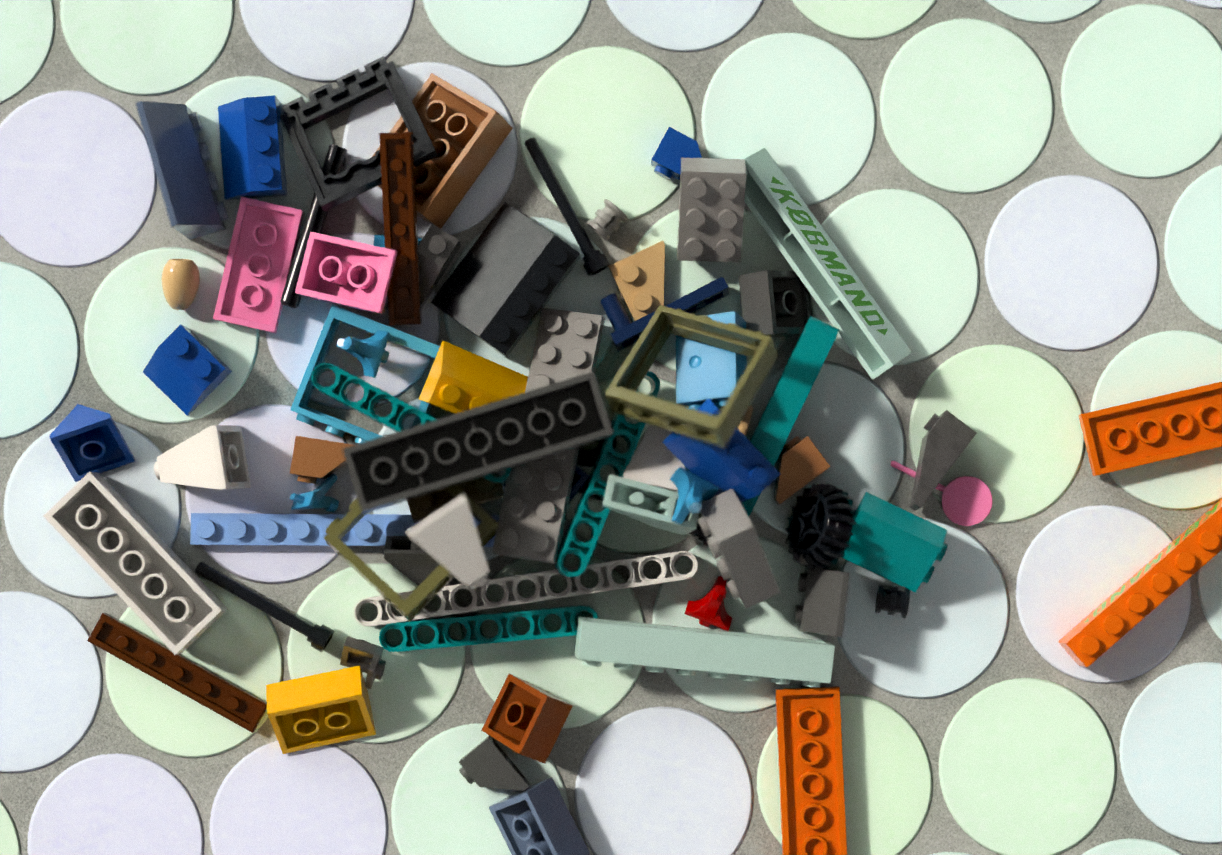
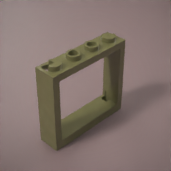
M659 305L606 390L605 396L613 413L725 448L775 363L778 354L772 337L762 334L761 331L753 332L740 328L733 323L725 324L712 320L705 315L697 316L687 313L680 308L676 310ZM670 334L752 357L718 417L636 392Z
M456 485L444 489L453 498L462 494L466 497L472 516L480 522L476 529L483 548L496 534L499 528L498 523L459 486ZM356 498L348 508L350 511L342 519H335L327 527V534L324 536L327 545L410 622L454 576L443 566L439 565L405 600L401 598L341 541L366 515L361 512L358 499Z

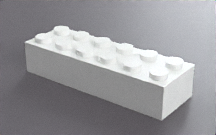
M89 472L43 516L175 655L183 653L228 610L219 598L99 473Z

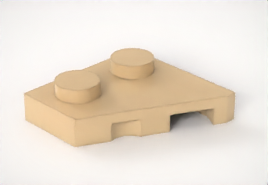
M663 241L608 266L634 321L656 311L659 305L664 306L665 244Z

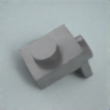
M347 636L343 646L340 665L349 668L360 666L361 671L367 673L365 688L371 689L375 679L381 680L386 666V662L381 660L384 648L362 639Z

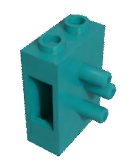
M866 492L853 516V519L857 522L852 529V533L855 535L850 537V547L845 548L843 559L916 593L922 582L926 584L929 582L935 566H932L935 560L940 562L947 551L948 544L944 543L947 530Z

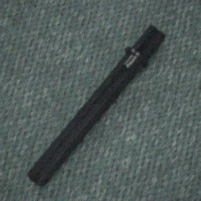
M334 144L329 145L322 167L325 176L329 174L336 175L341 172L347 149ZM315 193L280 300L282 305L289 308H297L302 295L295 293L310 231L322 233L329 211H323Z

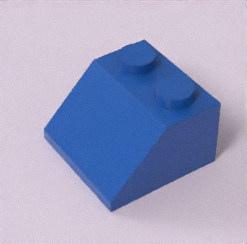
M181 324L158 346L143 370V373L187 416L232 372L189 328Z

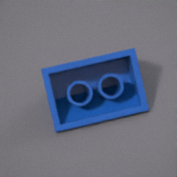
M275 95L241 98L218 106L225 200L241 199V197L259 198L288 195L283 125L280 117L282 116L281 102Z
M710 398L697 409V411L717 417L721 412ZM738 428L735 429L725 448L676 432H672L662 441L691 473L719 487L714 497L733 489L741 503L758 496L780 475L772 463Z

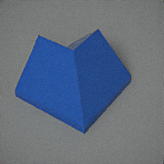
M77 404L50 434L52 444L75 482L80 481L89 472L100 474L135 462V458L111 414Z

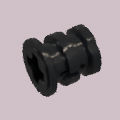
M878 585L875 612L887 611L888 615H894L896 612L901 613L902 618H906L909 608L910 590L905 588L904 591H899L898 587L891 586V589H885L883 585Z

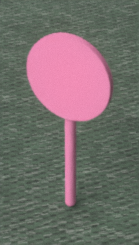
M891 461L890 465L915 478L916 471L896 461ZM961 476L952 480L946 487L939 483L935 488L943 492L941 503L945 515L958 525H976L982 522L991 511L992 494L990 489L982 480L976 477Z

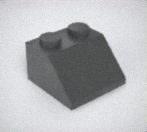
M765 270L739 275L742 317L746 321V330L753 332L761 331L762 334L772 338L801 335L809 317L812 316L810 292L795 271Z
M806 567L805 573L799 574L797 590L803 593L801 605L796 604L794 612V623L799 624L798 630L843 637L850 573Z

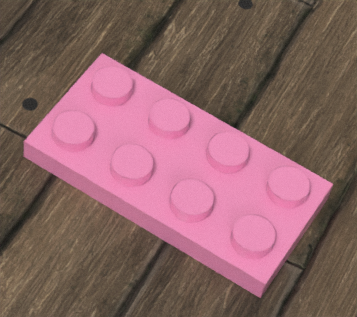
M241 197L213 316L214 320L277 333L283 306L280 300L294 259L304 215L303 210Z

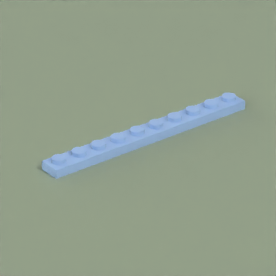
M191 513L190 545L329 546L324 539V536L327 534V527L335 519H342L346 514ZM366 514L341 541L346 546H385L387 536H407L405 531L416 523L413 522L411 515ZM490 515L498 523L500 515ZM472 516L475 526L477 527L480 524V522L474 516ZM495 535L484 547H493Z

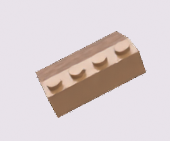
M431 74L412 100L438 154L437 157L415 167L416 209L419 217L441 229L513 128L494 109L438 76ZM402 116L389 133L408 132ZM382 184L376 186L382 190Z

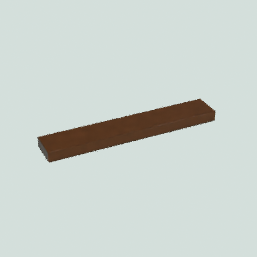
M413 132L379 133L385 248L398 251L387 292L389 325L422 324Z
M102 613L87 640L252 733L255 732L267 710V702L181 654L175 655L168 647L107 613Z

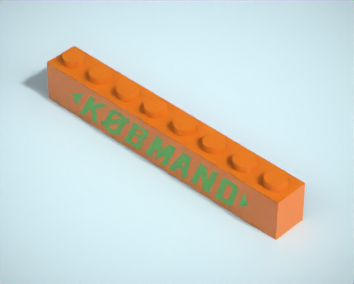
M1222 498L1058 641L1079 666L1088 668L1222 550Z

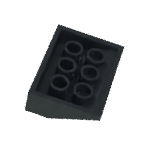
M505 202L431 303L507 358L540 314L542 308L546 306L580 260V253Z

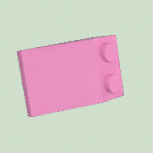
M310 231L295 293L320 301L382 314L398 251Z

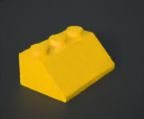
M442 341L419 400L452 414H457L525 393L528 377L446 341Z
M360 666L266 685L267 715L283 754L376 735L368 690L365 688L366 682Z

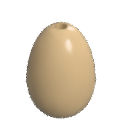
M168 260L163 268L161 277L165 299L171 308L186 310L193 303L199 288L200 275L198 267L193 260Z

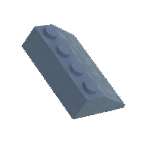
M149 101L136 102L171 227L190 240L225 230L224 220L228 219V214L223 201L218 202L215 193L216 190H219V183L215 172H209L206 161L211 160L206 142H201L198 131L202 130V125L197 112L192 113L185 104Z

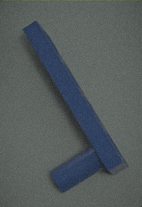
M722 276L665 306L676 310L680 308L687 313L693 314L728 296L729 287ZM616 293L610 294L600 301L615 330L610 335L618 352L637 342L656 312L654 311L631 322Z

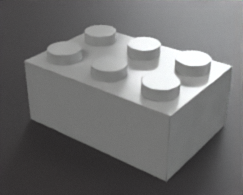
M681 157L677 260L741 262L746 187L745 159Z
M730 489L702 502L700 511L702 517L697 519L705 537L711 536L707 538V544L715 559L720 557L716 565L724 581L730 578L731 581L726 584L734 600L740 598L745 608L748 609L781 593L755 528L734 490Z

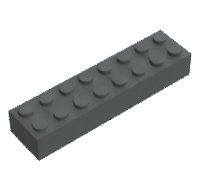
M593 371L342 450L361 512L366 514L610 438L613 435V431Z

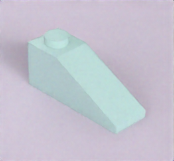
M611 474L608 477L602 506L652 527L681 535H686L696 530L699 512H689L684 522L678 525L671 520L677 505L678 492Z

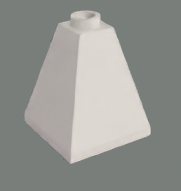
M650 424L631 458L623 478L678 492L676 485L670 478L679 466L684 469L685 466L662 443L673 431Z
M233 425L210 426L157 457V461L154 464V472L157 479L163 483L219 490L251 488L242 427Z
M464 494L458 495L405 531L409 539L465 586L470 585L472 589H475L489 579L486 574L489 572V568L468 501Z

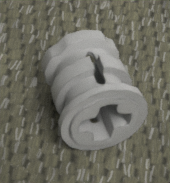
M605 199L603 201L605 207L602 210L598 209L595 212L596 217L593 220L589 219L586 223L601 238L608 241L610 239L609 234L612 231L616 232L620 228L618 224L621 221L627 222L629 219L615 204Z

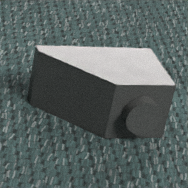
M407 536L386 537L384 559L417 586L440 565Z
M491 736L486 737L459 761L462 766L459 771L469 784L475 782L479 787L525 791L530 786L527 778Z

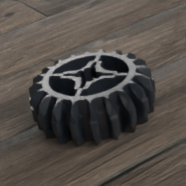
M821 483L805 488L803 496H797L796 506H791L792 514L791 517L787 518L789 526L785 529L788 533L785 543L789 545L788 553L793 555L794 561L811 569H828L830 565L837 564L838 558H844V550L846 547H850V537L855 535L852 533V529L857 523L853 519L856 509L852 507L853 499L848 497V492L834 485Z

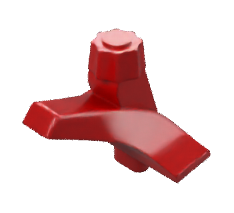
M719 575L709 592L702 599L688 601L684 614L699 619V624L705 627L714 625L729 631L733 618L726 612L724 599L727 594V580L724 581L722 576Z

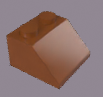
M509 673L481 731L522 756L546 763L573 706L554 694Z

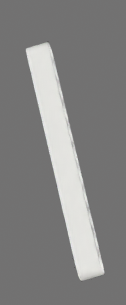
M675 551L588 564L585 571L593 570L598 574L599 581L597 585L592 588L584 587L580 581L581 575L565 577L567 587L560 593L552 591L549 586V580L553 575H561L556 569L488 579L475 589H472L470 585L465 586L463 583L445 586L437 594L441 600V606L437 611H430L424 607L412 620L686 580L696 574L698 562L696 557L688 551ZM680 556H687L692 561V568L686 574H680L675 570L674 563ZM651 560L657 561L661 566L660 575L654 579L647 578L643 573L644 564ZM618 565H624L630 571V577L624 583H617L612 579L611 572ZM578 566L568 567L565 569L569 572H573L578 568ZM529 579L535 584L536 591L533 596L524 597L519 593L518 585L520 581ZM492 584H498L504 590V597L499 602H493L487 596V589ZM467 589L472 593L473 600L469 606L465 607L457 603L456 593L458 590ZM413 591L397 594L401 598L406 599ZM381 595L362 599L354 608L355 619L363 626H377L408 621L403 616L396 614L393 606ZM366 603H372L378 609V615L373 621L365 619L362 614V608Z

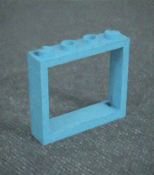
M332 304L290 410L298 413L296 419L312 426H314L315 421H319L327 425L325 431L342 438L344 433L347 432L357 436L355 443L360 444L383 436L307 407L315 387L312 383V372L316 366L325 362L340 322L372 335L378 330L390 332L388 341L433 359L436 358L440 346ZM421 401L418 410L428 414L432 405ZM415 416L411 428L421 425L419 417Z

